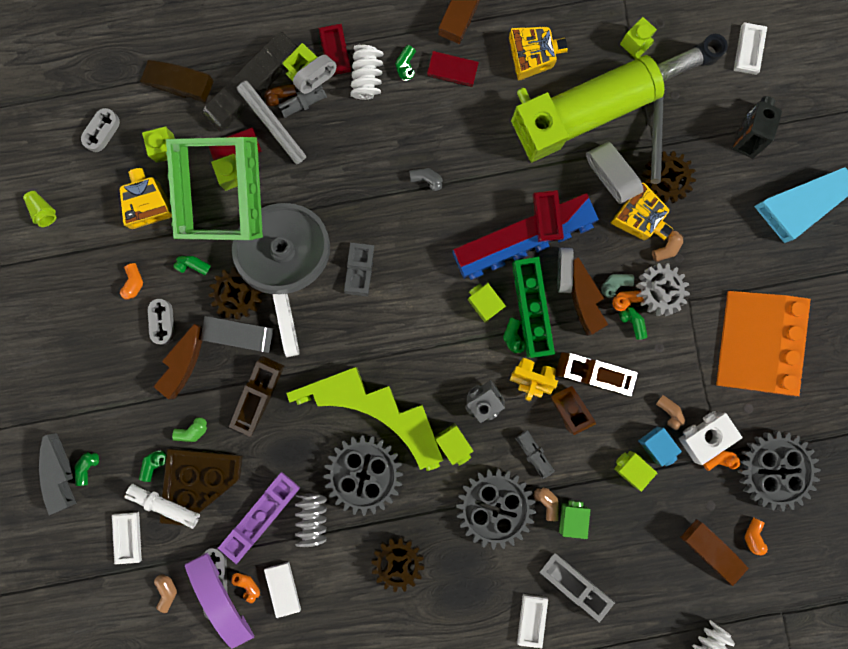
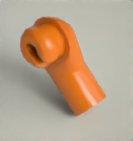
M724 450L703 464L707 471H710L718 464L730 469H736L740 466L741 462L735 453Z
M753 517L745 534V541L753 554L762 556L768 550L767 545L760 536L765 523Z

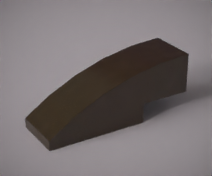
M148 60L140 80L142 84L204 103L207 101L214 82L209 74L154 60Z
M264 356L257 360L250 380L245 385L229 425L230 428L249 437L253 435L278 383L284 365Z

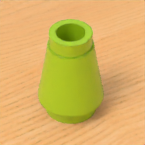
M36 191L26 193L23 199L33 223L38 224L39 227H47L54 223L56 211Z

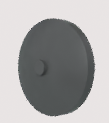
M278 203L261 208L263 238L233 240L232 257L237 271L246 283L264 293L288 294L305 288L320 276L329 259L330 240L324 223L314 212L297 204Z

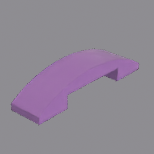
M281 472L218 549L237 564L284 509L300 487Z
M208 552L186 563L185 568L197 598L212 625L225 643L233 649L254 638V634L244 616L238 614L219 580V571Z

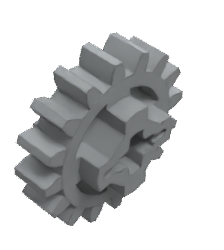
M659 263L654 265L653 268H647L644 270L645 273L639 276L642 282L636 284V287L641 289L637 297H643L644 300L641 302V306L647 304L649 306L647 312L650 313L656 310V316L663 314L669 316L673 312L680 311V306L687 304L684 297L690 295L688 291H685V287L689 286V283H683L682 279L685 275H678L677 267L670 270L669 264L661 266ZM658 275V278H656L655 281L652 282V278ZM671 298H674L673 302L670 305H668V302L671 301Z

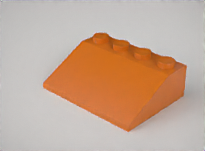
M728 291L716 386L786 396H799L811 299L787 295Z

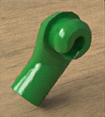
M410 45L405 46L395 62L399 77L405 81L412 79L415 74L410 60L416 53V50Z
M178 256L175 259L177 260L176 263L173 265L174 269L181 273H184L186 268L190 267L204 276L211 266L195 256Z
M627 307L624 311L619 312L622 322L630 321L633 324L637 340L648 337L644 318L637 311Z
M510 317L503 339L510 351L522 353L525 350V343L517 333L521 321Z
M87 452L75 464V486L88 485V469L90 466H97L99 464V455L97 453L90 454Z

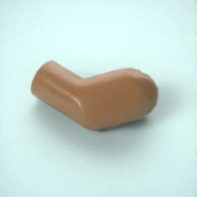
M672 231L667 237V245L652 251L655 262L677 255L683 244V236L679 232Z
M663 395L656 405L669 413L671 418L668 420V426L673 430H679L680 426H683L685 422L681 408Z
M537 488L534 491V499L538 502L541 501L546 506V520L558 521V498L547 488Z
M161 574L154 581L161 595L156 609L162 613H167L177 594V589L170 577Z

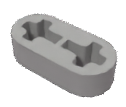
M321 55L296 73L293 84L302 93L307 94L333 76L337 68L336 63L329 56Z
M108 108L100 109L82 133V144L92 152L102 151L118 129L120 124L119 117ZM103 118H110L112 121L108 124L103 121ZM94 137L98 140V143H92L89 139Z
M559 248L557 290L558 293H571L573 286V248Z
M155 299L148 306L149 335L154 343L166 345L174 338L173 308L168 301ZM159 304L166 308V311L161 313L162 320H160V314L155 313V309L159 308ZM161 324L162 329L167 331V335L163 336V340L161 337H157V332L161 331Z

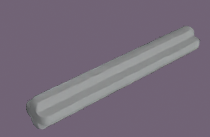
M248 81L242 82L237 87V90L295 164L305 160L306 155L250 83Z

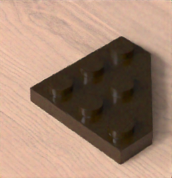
M167 449L162 498L193 512L200 513L240 480L243 455ZM160 514L159 523L184 525Z

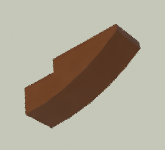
M451 0L439 26L438 35L460 44L480 0Z
M578 257L573 260V286L571 294L579 321L587 336L609 324L596 303L604 298Z
M194 324L162 361L169 369L153 387L167 399H175L194 369L202 344V340H200L201 325Z
M561 352L555 375L631 396L637 372L575 354Z
M697 519L680 537L731 586H734L749 569L720 538Z

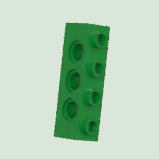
M535 257L515 260L512 263V270L527 359L553 355L555 351L540 259Z

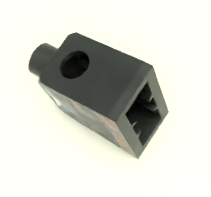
M770 96L762 97L747 113L732 150L754 159L774 141L782 110L774 106L776 102L774 98Z

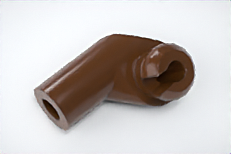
M294 84L268 89L264 94L266 104L268 106H276L279 103V98L297 96V89Z

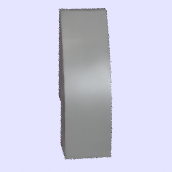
M556 553L540 571L544 577L599 623L616 603Z

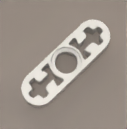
M273 294L286 357L299 355L288 294Z

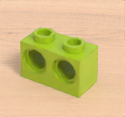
M455 423L435 436L437 443L452 465L458 463L460 466L471 458L470 453L473 452V449Z

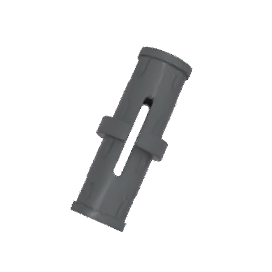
M322 85L307 94L299 91L296 93L297 96L281 104L279 103L278 106L284 118H287V116L303 108L304 110L309 109L308 106L327 98V95Z
M528 430L515 437L527 455L525 458L528 462L531 461L542 479L555 472L543 454L544 450L537 445Z

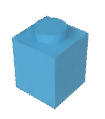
M656 427L639 440V443L651 459L659 466L673 464L678 459L677 455L682 452L662 427Z

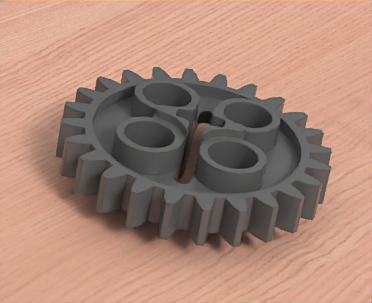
M773 431L772 435L764 432V439L755 436L756 444L747 443L750 451L741 452L746 456L745 460H740V464L744 465V468L737 470L738 473L745 476L739 480L740 483L747 484L743 491L752 493L750 496L751 500H758V505L762 507L767 505V508L770 510H775L777 507V510L785 511V506L788 509L794 510V502L803 506L802 497L811 499L808 491L817 490L812 485V482L820 481V479L814 477V473L820 472L821 469L813 466L819 459L810 457L815 452L814 449H805L808 442H799L800 437L796 435L791 437L789 432H783L782 435L780 431ZM768 453L769 462L764 465L763 456ZM789 453H792L793 461L789 464L787 456ZM759 469H800L799 472L758 473ZM793 477L795 480L794 486L789 488L788 482ZM770 478L771 484L769 488L765 489L764 481Z
M364 435L361 436L360 442H357L353 436L351 437L350 445L345 440L342 441L344 449L342 450L336 446L334 450L337 456H328L333 463L325 465L326 469L331 470L330 473L324 475V478L331 481L325 485V488H333L329 497L337 495L338 499L335 504L345 503L343 511H346L350 506L353 507V515L356 514L358 509H361L363 516H365L369 508L373 514H376V506L385 510L384 501L392 504L393 499L390 495L399 494L398 490L394 487L402 486V482L397 480V477L403 476V472L396 469L402 465V462H394L398 453L390 455L389 451L392 446L389 445L383 448L384 440L382 439L376 444L374 443V436L370 438L369 442L366 441ZM358 454L361 457V464L359 466H352L348 461L349 455ZM366 454H370L371 457L367 468V474L370 477H366L362 494L358 496L357 491L361 476L357 472L360 473L363 470ZM374 460H382L385 463V469L381 472L374 471L372 468ZM345 478L353 479L356 484L355 488L352 490L345 489L343 487V480ZM376 484L380 491L377 495L371 496L367 493L366 486Z
M488 468L484 477L480 472H477L478 480L469 477L472 484L470 487L462 485L466 494H458V497L463 502L456 503V507L463 511L457 513V518L465 519L460 523V527L468 526L465 535L474 534L472 539L474 543L482 539V547H485L490 542L493 550L497 543H500L501 547L505 549L506 541H509L514 546V537L523 540L520 532H530L526 523H534L529 514H535L536 511L529 508V506L533 505L535 500L527 498L532 494V491L530 489L523 490L527 483L523 481L518 484L519 476L516 474L510 478L509 470H506L504 475H501L500 469L497 468L495 475H492ZM485 487L494 488L493 497L489 499L482 497V491ZM509 495L517 496V503L512 507L505 505V499ZM480 500L491 506L499 503L502 510L514 512L516 516L512 517L501 511H496L493 514L490 507L478 505L475 501ZM479 510L487 513L485 520L481 522L474 520V514ZM500 519H508L510 522L508 528L504 530L497 528V523Z

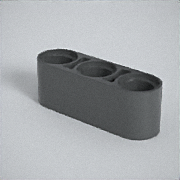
M204 316L200 340L269 353L273 329Z

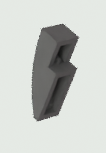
M58 434L45 435L42 437L40 448L39 476L43 500L48 514L52 515L77 504L67 482L75 478V473Z

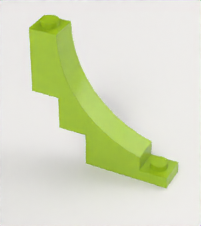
M357 367L286 393L289 402L296 401L297 405L310 401V395H313L317 406L346 407L369 414L380 420L405 442L415 457L420 470L423 468L426 471L440 467L439 462L443 461L423 405L400 413L390 386L367 394Z

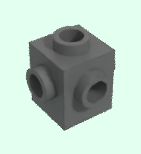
M490 380L482 386L477 385L468 392L465 407L472 418L476 417L482 423L485 420L494 419L501 410L505 409V400Z

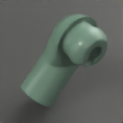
M610 275L602 284V294L607 298H612L616 295L615 292L620 286H633L634 275Z

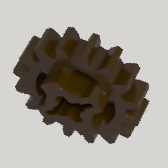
M666 151L662 152L661 182L659 184L651 183V162L645 165L648 170L642 173V176L647 178L643 183L649 186L658 198L661 197L664 204L669 199L673 204L678 201V198L682 200L687 197L686 193L693 190L689 184L696 182V179L691 177L696 170L689 169L688 167L692 163L691 160L684 162L685 155L682 154L676 157L675 151H672L669 156ZM665 175H667V177H675V178H674L673 180H671L670 178H666V177H665V178H662V177H664ZM683 179V184L681 188L678 190L679 181Z
M235 267L231 268V273L222 270L223 277L215 276L217 284H210V287L214 289V293L208 295L211 298H215L211 306H219L217 313L222 315L226 312L225 318L231 319L233 314L236 320L241 319V314L247 318L250 317L249 310L256 312L255 303H262V300L257 298V296L263 292L251 287L248 283L237 284L234 278H243ZM225 284L224 292L221 294L222 287ZM234 288L241 291L238 293V299L232 297ZM251 293L250 301L247 303L248 295ZM234 303L238 309H229L225 305Z
M402 536L399 537L398 542H395L390 537L388 545L383 541L381 542L382 550L375 549L374 554L378 558H373L371 564L377 567L372 569V574H379L376 582L384 581L385 590L391 585L393 586V592H397L398 587H402V590L405 592L407 584L415 587L414 578L421 580L422 574L418 570H424L425 568L424 564L419 563L424 559L423 554L417 555L420 547L417 545L412 548L411 539L407 543H403ZM395 548H400V549H404L405 551H404V552H396L394 549H395ZM385 556L386 560L388 561V565L385 566L384 569H382L381 562L382 558ZM414 559L415 565L411 573L408 564ZM394 560L397 562L402 560V568L399 566L394 568ZM391 577H401V580H395Z

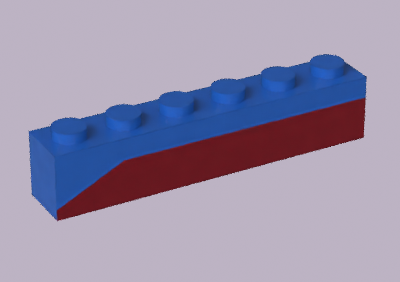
M587 193L560 204L564 239L557 240L558 243L572 237L571 233L579 230L581 234L593 229L592 224L599 220ZM534 215L455 248L452 253L463 279L469 277L470 280L484 275L483 270L490 267L492 271L502 268L506 265L505 261L512 258L514 261L521 260L528 256L526 252L533 249L536 252L542 251L550 247L549 242L552 241L538 242Z

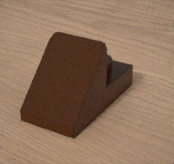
M573 386L551 396L553 404L564 420L566 429L573 435L596 425L594 418Z

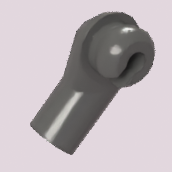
M432 169L409 170L411 182L426 181L430 184L432 191H438L442 188L441 182H443L441 175Z

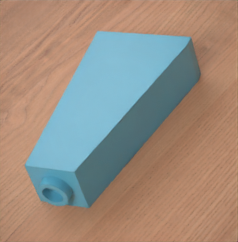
M844 167L770 197L754 207L784 243L792 241L848 197V170Z

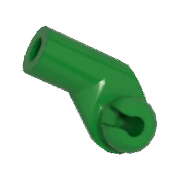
M155 451L144 457L139 475L140 481L151 482L153 470L166 464L167 455L164 451Z

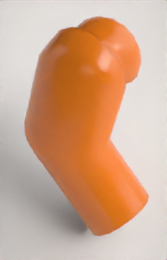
M136 263L124 267L128 276V280L120 289V295L124 299L137 296L143 286V280Z
M641 290L619 292L613 299L612 305L614 309L624 311L631 303L642 302L644 300L643 297H637Z
M240 573L232 576V584L246 590L243 598L249 603H254L256 598L260 596V589L250 576Z

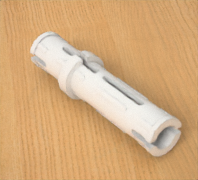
M135 484L130 485L125 495V499L144 506L145 510L156 511L192 529L196 526L200 517L199 513L160 497L159 493L155 491L151 493Z

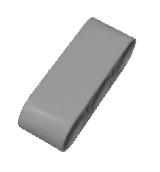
M609 141L586 152L589 165L618 203L621 204L643 193V186L639 177Z

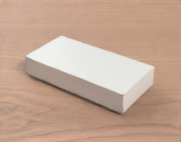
M745 22L741 25L734 71L755 75L760 72L767 32L766 26Z
M139 512L113 514L114 564L141 562Z
M286 562L265 568L264 572L276 618L300 612L301 607L290 563Z
M523 594L517 638L518 645L542 648L548 606L547 597Z

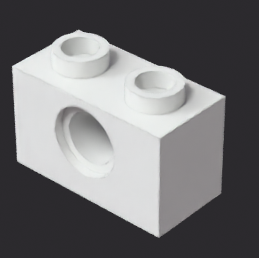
M716 411L707 414L703 417L704 422L698 426L692 425L683 431L684 435L678 438L694 463L705 464L743 438L726 413H716ZM708 430H711L713 437L712 440L707 443L705 440V433Z

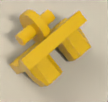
M522 358L519 365L512 372L509 381L520 384L518 390L526 392L525 400L530 401L533 395L541 398L543 392L551 395L553 389H556L558 380H555L556 369L543 366L540 374L532 372L534 362Z

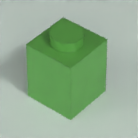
M569 500V504L562 503L559 533L563 537L588 539L590 508L585 506L583 501Z

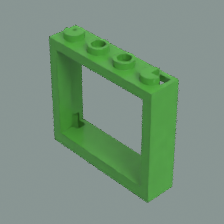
M257 137L166 139L174 239L253 240L263 238ZM235 145L240 230L194 229L188 146Z

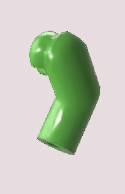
M198 417L188 429H174L173 441H197L205 434L207 421L204 418Z

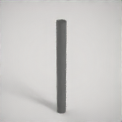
M663 97L655 100L653 106L651 183L653 184L661 182Z

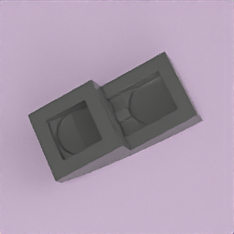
M350 242L344 288L345 294L368 297L374 245Z

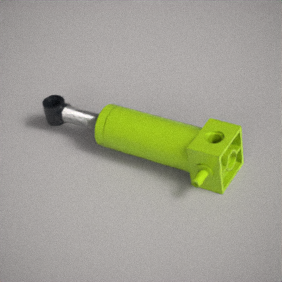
M711 34L702 43L695 45L693 49L658 65L650 56L644 55L550 98L547 92L531 100L525 88L519 89L517 94L522 104L516 107L511 122L530 162L532 163L561 150L566 141L662 98L664 95V81L699 65L710 66L715 64L727 51V40L720 34ZM708 47H712L715 53L710 52Z

